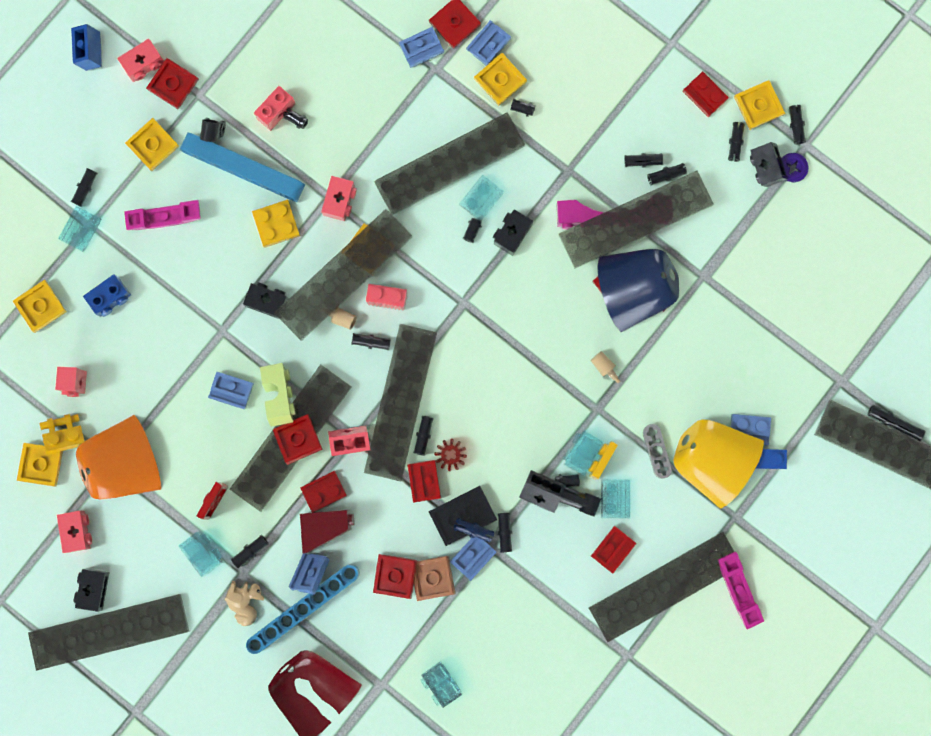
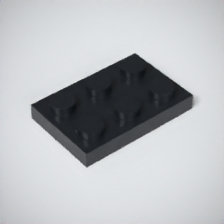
M481 486L428 511L445 546L468 535L454 530V524L459 525L455 522L457 518L472 524L474 522L478 523L481 527L497 521Z

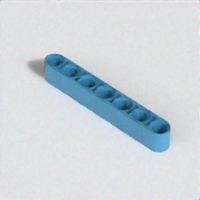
M187 132L179 149L191 157L294 202H298L305 187V184L297 179L213 142L200 140L199 136Z
M353 564L344 566L320 584L316 592H321L324 595L322 602L315 601L314 594H307L247 640V651L251 654L260 653L356 581L360 574L358 567ZM347 568L354 569L355 577L353 579L346 577L345 571ZM332 580H337L340 584L337 591L330 588ZM300 604L307 605L308 612L306 614L299 612L298 607ZM285 615H288L292 618V624L290 626H286L283 623V617ZM269 627L276 630L275 638L268 636L267 630ZM253 639L260 641L261 647L259 650L252 647Z

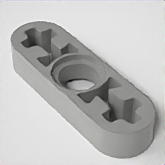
M649 424L643 429V438L654 475L657 478L664 479L671 475V464L660 428L655 424ZM649 428L657 431L654 438L655 441L659 439L660 443L649 445V442L653 441L652 437L647 435ZM654 446L662 448L663 452L660 457H655L652 454ZM665 458V461H662V466L667 467L668 471H665L664 476L662 473H658L657 469H660L659 462L655 464L654 460Z

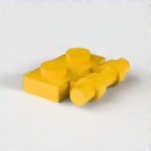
M67 414L58 419L49 418L47 421L39 423L41 430L49 429V433L42 434L46 454L77 448L85 442L81 425L75 427L72 425V423L80 421L78 414L71 416ZM57 426H67V429L55 431Z

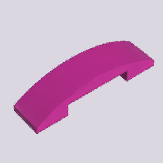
M199 200L180 202L179 205L144 210L142 208L124 211L126 230L170 227L201 219Z
M735 551L718 559L726 587L745 628L748 630L765 622L758 604L754 601L742 571L744 569L737 552Z

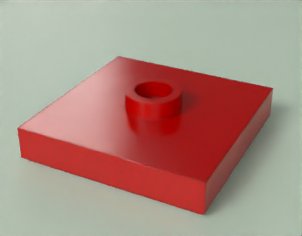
M451 0L429 19V23L453 49L481 26V22L461 0Z
M166 58L146 89L178 110L199 78Z
M308 414L293 420L292 423L272 429L287 465L323 450Z
M215 482L211 491L205 496L203 505L196 517L202 520H209L228 489L226 484Z
M378 554L373 593L412 599L417 560Z

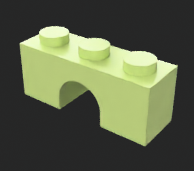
M283 363L260 367L262 385L265 391L279 392L275 399L265 401L266 416L270 426L292 423L293 415H296L294 403L290 401V398L293 397L291 386H288V381L291 380L289 369H285Z

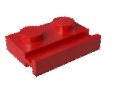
M703 71L682 91L708 118L729 98Z
M436 461L407 464L413 503L441 499Z
M332 471L300 487L312 513L347 496L336 471Z
M613 526L590 556L613 574L637 543L616 526Z

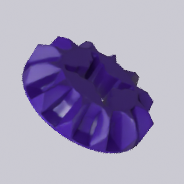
M788 153L781 158L788 178L785 181L795 183L806 177L809 166L807 160L802 155ZM795 162H797L795 167L797 171H793L791 174H789L790 167H788V165L792 166Z

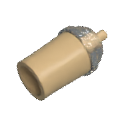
M329 306L327 309L322 307L321 309L322 312H325V318L329 323L349 330L354 327L357 316L341 309L339 306Z
M600 351L590 360L603 379L609 382L614 380L617 383L621 382L618 379L620 374L618 366L603 351Z

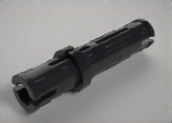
M872 405L868 410L867 415L881 421L882 425H889L918 441H921L925 435V430L894 416L891 411L886 412L875 405Z

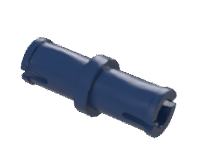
M457 518L455 521L459 525L454 524V530L468 534L471 538L477 537L490 543L492 541L490 536L494 537L493 530L483 528L478 523L474 522L472 524L460 518Z

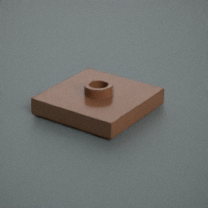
M449 556L417 561L414 579L417 601L456 594Z

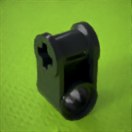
M208 117L203 119L200 140L217 142L218 139L224 136L226 122L223 120L220 122L210 120Z

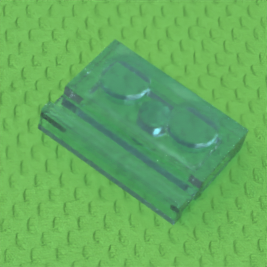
M482 174L459 203V206L482 221L503 195L504 191Z
M76 206L58 239L84 252L102 219Z
M601 479V518H630V480Z

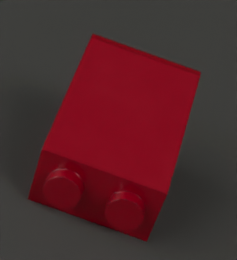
M350 510L300 514L302 553L312 552L352 530L351 526L355 525L354 514H350Z

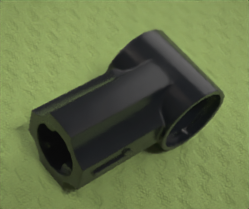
M566 487L560 502L595 517L601 498Z

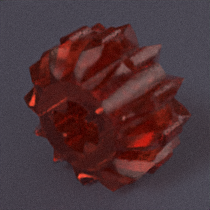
M450 439V445H447L446 440H443L444 448L437 445L441 453H434L435 456H441V458L436 460V463L443 461L444 463L440 468L444 469L447 464L449 472L452 470L451 465H454L455 469L459 470L456 463L459 462L461 465H464V461L460 460V458H467L466 454H460L466 448L458 449L461 442L458 441L454 446V439ZM455 451L454 455H456V458L447 460L446 452Z

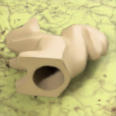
M232 581L224 600L227 602L228 607L236 613L234 618L237 620V623L241 624V626H250L256 621L257 611L249 603L251 599L263 601L264 596L261 594L260 586L256 583L252 584L248 589V582H245L244 586L239 588L236 586V582Z

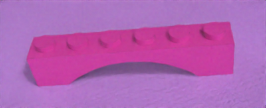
M672 195L652 196L639 207L619 213L596 211L584 206L577 200L557 201V227H562L564 230L573 229V226H581L582 229L592 228V225L608 228L611 227V224L627 227L632 223H638V226H647L649 223L657 222V225H666L673 218Z

